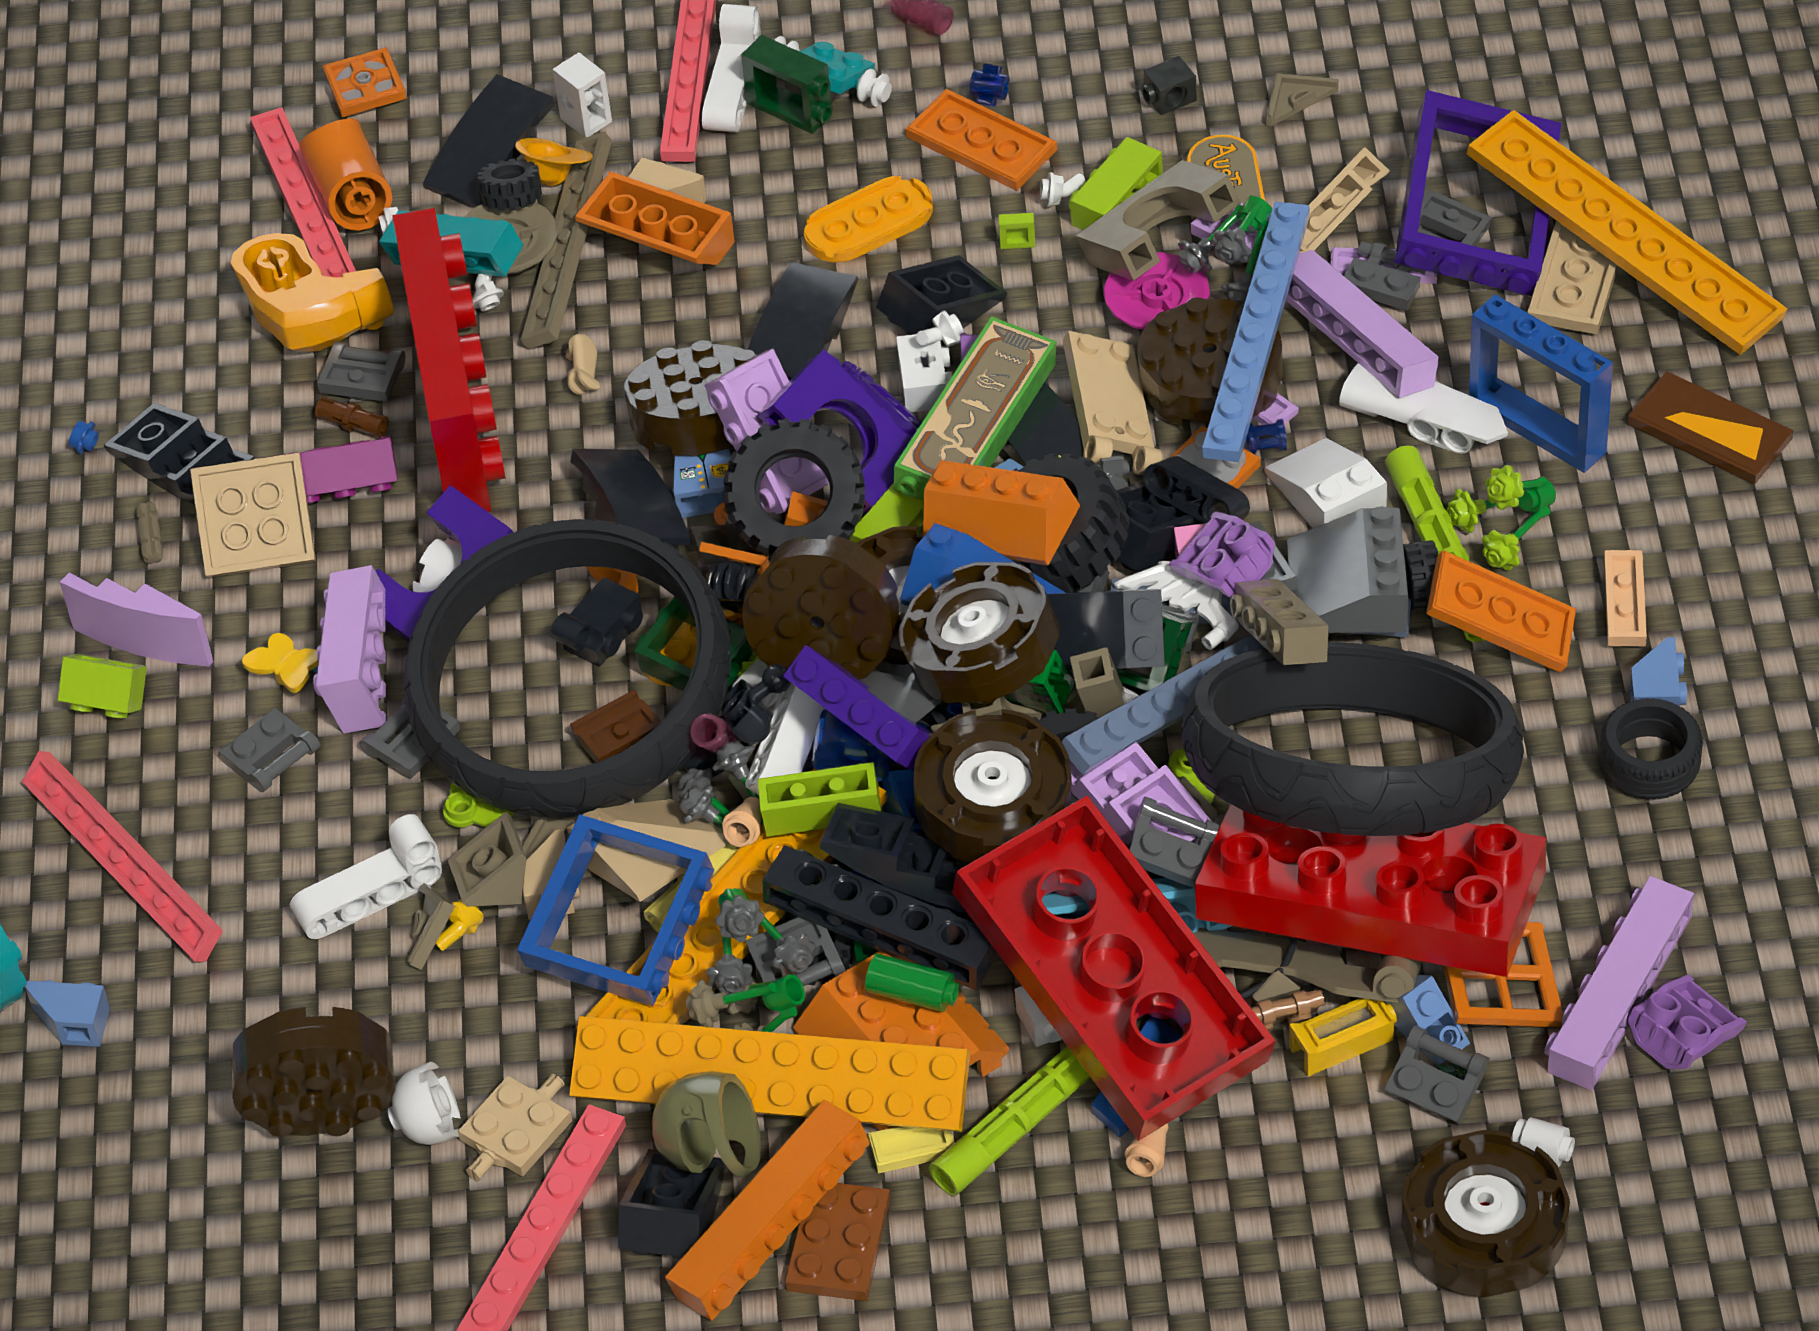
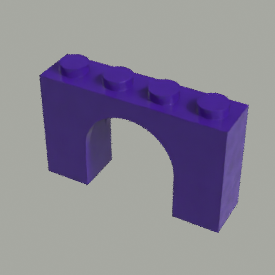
M824 349L806 362L758 414V417L768 426L778 424V420L789 419L790 422H800V419L809 420L819 410L834 411L846 417L856 428L862 443L860 467L865 482V501L862 519L894 483V465L913 437L906 434L892 420L889 412L881 408L867 394L864 386L856 382L842 368L839 360Z
M451 485L426 512L440 530L461 544V563L464 560L470 559L472 554L484 546L513 532L511 528ZM377 569L375 572L385 588V625L409 643L418 619H421L419 617L435 590L428 592L410 591L383 571Z
M805 645L783 677L894 761L914 772L917 753L922 743L932 734L867 690L869 686L845 668Z

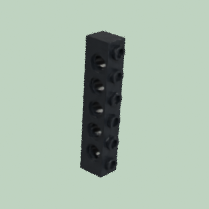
M784 845L762 880L764 903L898 959L953 973L954 982L975 991L997 956L996 950L975 923L956 916L948 909L936 908L920 901L918 898L885 887L873 879H866L851 873L841 865L830 864L815 858L805 850H796Z

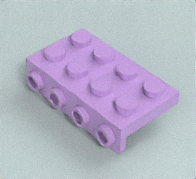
M774 349L757 355L704 385L708 392L709 403L718 412L724 425L725 436L734 446L736 452L741 447V442L748 435L751 437L758 432L759 427L765 425L758 417V414L789 382ZM786 458L773 464L764 474L760 484V501L769 516L781 514L788 509V500L792 491L810 495L829 483L824 472L815 463L803 458Z

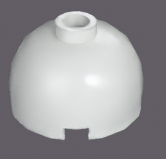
M433 1062L417 1066L400 1078L395 1084L392 1107L388 1108L389 1119L396 1130L402 1129L403 1133L412 1141L425 1145L440 1144L459 1137V1129L454 1130L452 1117L461 1118L451 1086L445 1076L436 1077L432 1070L439 1067Z

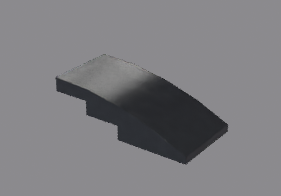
M496 74L477 96L452 131L423 182V187L470 208L481 205L478 172H481L480 169L483 167L488 168V164H497L500 160L506 162L510 159H516L517 161L521 153L515 148L516 142L524 138H536L535 127L554 107L553 96Z
M791 262L768 301L747 350H752L755 355H759L767 350L774 349L790 381L808 360L824 349L828 352L832 339L837 340L858 282V277Z
M1044 382L1002 448L1015 462L1023 467L1026 466L1025 462L1034 458L1038 461L1044 459V455L1058 454V456L1062 457L1063 453L1077 455L1079 458L1080 456L1083 457L1084 453L1078 419L1046 382Z
M153 403L104 444L106 451L160 488L194 505L195 499L190 469L255 459L252 455L232 449L226 437L205 430L199 418L157 403Z
M572 449L570 462L584 475L582 490L596 502L594 517L597 520L614 522L638 529L670 545H690L691 537L668 487L653 465L639 450Z
M842 803L837 804L820 841L821 850L851 869L891 889L932 904L966 912L952 892L957 871L970 864L969 862L955 858L927 837L926 834L913 832L915 818Z

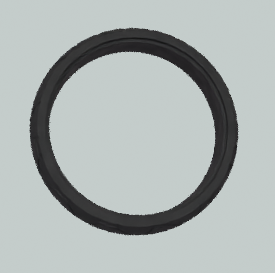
M571 519L542 523L540 526L533 525L518 530L515 533L512 532L479 549L470 556V559L464 560L445 578L425 605L419 617L421 619H418L411 635L404 663L406 707L413 731L429 759L445 774L448 780L473 798L498 809H506L513 813L535 817L565 818L576 817L579 814L583 815L597 808L623 805L632 801V798H639L671 777L689 760L696 751L695 748H699L708 735L723 706L728 690V677H730L731 644L728 624L715 592L710 588L709 583L699 569L681 552L670 544L661 542L660 539L626 525L601 520ZM585 566L619 569L637 574L660 585L675 596L694 619L697 630L695 662L690 679L676 705L648 735L631 747L603 761L583 767L558 771H530L512 768L493 762L470 750L450 732L442 721L439 703L440 682L447 656L455 640L467 623L488 602L507 589L529 578L550 571Z
M1328 642L1327 662L1282 665L1266 648L1257 649L1253 652L1249 651L1229 658L1211 668L1200 679L1188 697L1181 725L1183 748L1193 772L1198 780L1209 791L1219 796L1220 799L1245 812L1258 815L1270 821L1284 823V825L1334 834L1340 833L1343 835L1396 836L1419 834L1420 832L1427 833L1443 830L1444 828L1455 827L1475 820L1491 811L1504 799L1519 775L1524 755L1522 726L1515 710L1506 695H1503V692L1488 680L1473 674L1468 669L1453 665V663L1439 658L1398 648L1360 643ZM1316 708L1352 709L1390 714L1423 722L1452 733L1477 749L1454 758L1407 766L1344 765L1310 760L1282 753L1250 741L1228 727L1252 717L1280 711Z

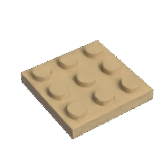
M300 453L190 469L206 578L316 562Z

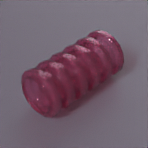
M892 0L891 2L893 14L900 15V17L905 20L908 19L912 23H917L920 27H925L937 35L946 33L953 22V9L935 0Z
M702 714L692 723L690 732L693 742L713 753H716L727 743L735 742L736 740H740L742 743V740L729 730L726 721L712 714Z

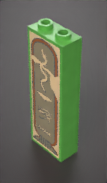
M991 316L894 465V489L906 496L924 501V489L940 460L991 467L1054 368L1057 341Z

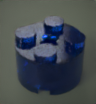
M824 709L819 715V721L815 729L812 766L815 770L874 762L877 781L887 779L891 758L827 709Z

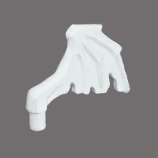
M1159 561L1157 566L1125 577L1114 583L1115 588L1136 590L1141 586L1152 585L1147 589H1161L1162 602L1169 600V606L1180 608L1181 610L1188 611L1190 608L1198 606L1197 614L1205 618L1213 628L1212 631L1202 638L1203 645L1209 650H1212L1222 641L1226 642L1239 628L1236 619L1221 605L1223 594L1221 591L1177 574L1169 566L1171 561Z

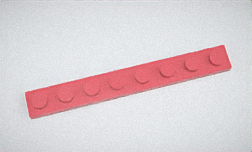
M681 0L660 148L661 161H696L717 0Z
M283 108L250 117L254 133L298 232L305 242L310 257L317 263L324 276L341 278V274L355 272V267L310 173Z
M38 751L22 783L195 962H206L223 930L50 752Z
M588 1104L456 1331H508L625 1129L626 1122L624 1116Z

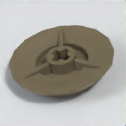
M536 202L534 204H527V207L524 208L516 207V210L505 208L504 211L498 210V208L489 209L488 206L485 207L481 204L464 216L488 220H505L510 222L515 228V232L524 246L507 274L519 273L538 264L553 249L558 237L555 218L546 207Z

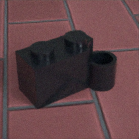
M603 577L571 614L563 612L555 619L551 628V637L562 643L565 651L601 667L609 656L616 654L621 643L630 632H634L640 626L643 619L640 595Z

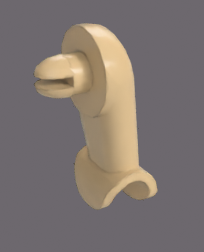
M585 334L572 336L569 340V348L566 351L567 360L573 361V369L568 373V386L578 395L585 393L588 389L594 391L600 388V383L594 379L598 354L597 348L592 339Z

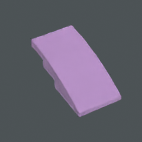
M69 572L60 581L73 630L103 644L139 656L171 663L207 667L213 663L202 615L147 584H144L134 593L108 578L98 587H95Z
M1137 742L1084 775L1081 774L1070 760L1071 792L1079 800L1088 796L1120 839L1127 845H1129L1139 806L1145 796L1157 800L1156 804L1204 823L1206 820L1212 821L1166 765L1158 769ZM1152 819L1150 820L1149 826L1190 842L1198 838Z

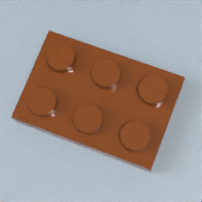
M837 1183L833 1189L828 1190L813 1207L810 1215L799 1223L785 1282L786 1290L789 1292L868 1302L891 1199L890 1189Z

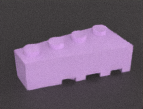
M370 565L330 573L329 586L324 591L326 610L325 617H322L320 622L322 642L317 647L319 666L318 674L314 675L313 684L316 694L322 696L343 734L378 728L386 722V714L379 708V698L386 697V683L381 681L378 664L386 663L384 644L380 633L385 632V588L373 566Z

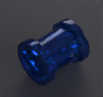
M1276 419L1275 423L1253 425L1251 422L1246 437L1248 451L1255 455L1260 450L1278 448L1280 451H1286L1287 438L1283 419ZM1273 435L1272 438L1259 439V436Z

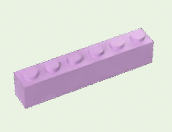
M1314 250L1299 253L1286 298L1287 302L1398 398L1434 387L1438 368V356Z
M1652 876L1649 877L1643 889L1637 888L1630 900V911L1627 917L1621 916L1618 919L1612 934L1613 941L1610 946L1603 945L1598 954L1595 972L1593 975L1586 974L1579 989L1580 997L1576 1004L1570 1003L1562 1018L1563 1026L1560 1032H1553L1547 1041L1544 1053L1549 1056L1548 1073L1591 1091L1593 1090L1629 1027L1628 1019L1632 1009L1640 1005L1646 998L1689 923L1693 910V892Z

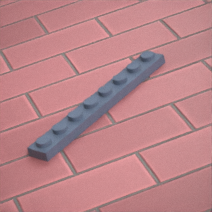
M1249 635L1066 736L1062 743L1071 762L1084 775L1135 742L1139 744L1177 723L1183 718L1188 697L1203 675L1211 668L1234 656L1265 647L1252 635Z

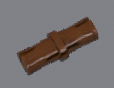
M321 397L315 408V417L317 419L336 423L349 432L356 430L379 438L385 435L388 429L389 420L387 416L368 412L355 403L348 405L327 397Z

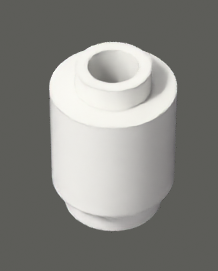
M1530 1117L1528 1120L1520 1118L1513 1130L1514 1142L1522 1144L1533 1151L1538 1146L1554 1160L1558 1167L1563 1161L1568 1162L1572 1156L1575 1139L1570 1137V1129Z

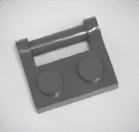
M1428 189L1423 196L1419 226L1422 224L1461 243L1476 246L1490 227L1492 217ZM1418 228L1419 233L1442 238L1425 229Z
M335 341L317 382L319 393L387 402L398 373L404 368L405 351L392 349L391 352L364 349L350 347L346 342Z
M404 698L402 706L373 734H367L359 744L368 756L379 758L412 779L430 759L419 744L411 723L389 744L386 743L409 720L406 699ZM440 709L442 721L455 736L460 731L459 721Z
M274 708L221 749L219 755L224 764L263 793L272 786V780L305 754L312 755L321 745L311 731L303 730L277 708Z
M1145 796L1137 812L1128 849L1144 870L1195 888V882L1214 842L1219 824L1210 820H1206L1204 823L1157 805V800ZM1150 820H1155L1199 837L1198 844L1150 827Z
M800 917L775 927L782 936L789 937L794 935L797 938L803 933L806 934L809 941L814 942L816 945L812 955L816 956L824 952L827 958L807 967L805 972L792 974L800 979L803 986L832 973L834 976H838L846 971L827 928ZM767 931L745 940L763 982L776 980L773 974L780 972L779 969L774 968L772 965V961L776 958L774 954L777 948L776 941Z
M1415 1025L1408 1035L1406 1046L1392 1072L1385 1091L1390 1095L1460 1125L1487 1070L1489 1057L1480 1053L1472 1055L1428 1035V1030ZM1421 1050L1468 1070L1464 1081L1418 1061L1417 1058Z

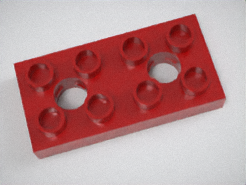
M435 208L392 215L443 493L451 485L484 510L490 512L491 506L486 482L506 479L498 436L478 439L477 433L497 430L489 386L484 384L468 387L467 383L469 380L486 378L487 375L479 334L474 333L463 336L458 334V329L477 326L469 283L449 286L448 281L450 278L467 275L460 233L440 236Z
M1088 796L1076 801L957 871L952 892L1138 1141L1269 1061L1276 1040ZM1053 891L1066 897L1080 896L1088 904L1089 913L1077 919H1063L1048 911L1042 899L1046 894ZM1145 1014L1158 1019L1173 1018L1182 1028L1183 1036L1174 1043L1160 1044L1153 1042L1140 1033L1136 1026L1137 1018Z
M1230 805L1195 882L1196 919L1508 977L1546 873L1547 837L1520 833L1510 825L1499 823L1486 826L1464 823L1455 827L1444 828L1443 830L1410 835H1343L1284 825V823L1270 821ZM1289 863H1298V865H1290ZM1451 891V892H1454V893H1441V892Z

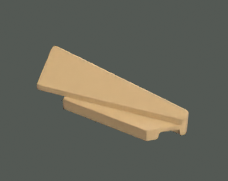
M1366 147L1309 204L1310 218L1299 253L1315 250L1372 190L1371 186L1385 177L1390 171Z

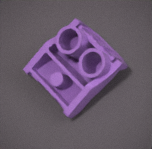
M1215 511L1210 516L1211 520L1177 559H1173L1169 563V566L1177 574L1194 579L1206 586L1221 591L1227 597L1235 595L1236 582L1259 581L1270 569L1275 542L1267 532L1251 526L1240 518Z
M1689 974L1664 984L1656 992L1652 993L1647 1000L1634 1007L1628 1019L1637 1045L1666 1069L1689 1068L1693 1061L1709 1053L1721 1043L1737 1036L1747 1023L1746 1020L1742 1017L1738 1018L1693 982L1694 978Z

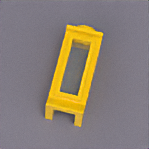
M1359 998L1302 1023L1289 1024V1048L1292 1053L1299 1050L1304 1051V1071L1307 1076H1311L1393 1041L1394 1023L1397 1022V1016L1394 1008L1387 1002Z

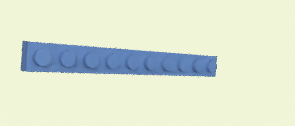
M1284 202L1274 203L1203 443V458L1232 462L1240 461L1310 218V205Z

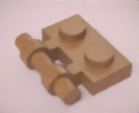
M1302 990L1292 993L1288 998L1271 1002L1268 999L1257 1002L1254 1007L1250 1008L1270 1032L1274 1030L1273 1024L1287 1020L1289 1024L1302 1023L1311 1019V1014L1315 1013L1320 1006H1324L1325 1002L1321 990L1307 993Z

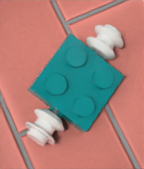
M778 36L775 41L786 45V39L783 36ZM791 41L786 45L828 64L830 91L841 94L854 87L857 90L859 101L864 102L870 97L871 104L875 107L888 100L892 90L889 76L881 74L876 78L875 63L863 59L864 57L861 54L840 51L828 42H816L800 51L797 41Z

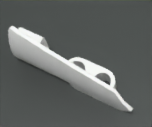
M1358 363L1351 371L1341 390L1340 406L1372 417L1381 415L1405 423L1410 434L1416 439L1455 453H1467L1475 441L1488 444L1508 436L1498 407L1436 381L1432 388L1398 398Z

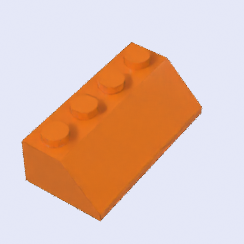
M612 171L608 173L575 216L577 222L697 264L718 265L735 242L731 212Z
M940 460L924 489L923 537L936 523L966 533L1010 560L1048 566L1074 519L1080 504L1063 478Z

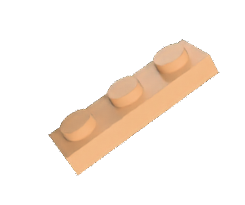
M1605 550L1604 575L1608 646H1646L1642 550Z

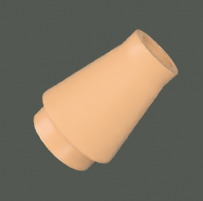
M746 798L741 805L724 818L722 823L723 833L727 841L732 845L743 847L754 843L758 839L762 820L760 800L758 798Z
M1168 1124L1139 1141L1136 1137L1133 1139L1125 1151L1126 1165L1131 1172L1142 1177H1150L1162 1169L1165 1159Z

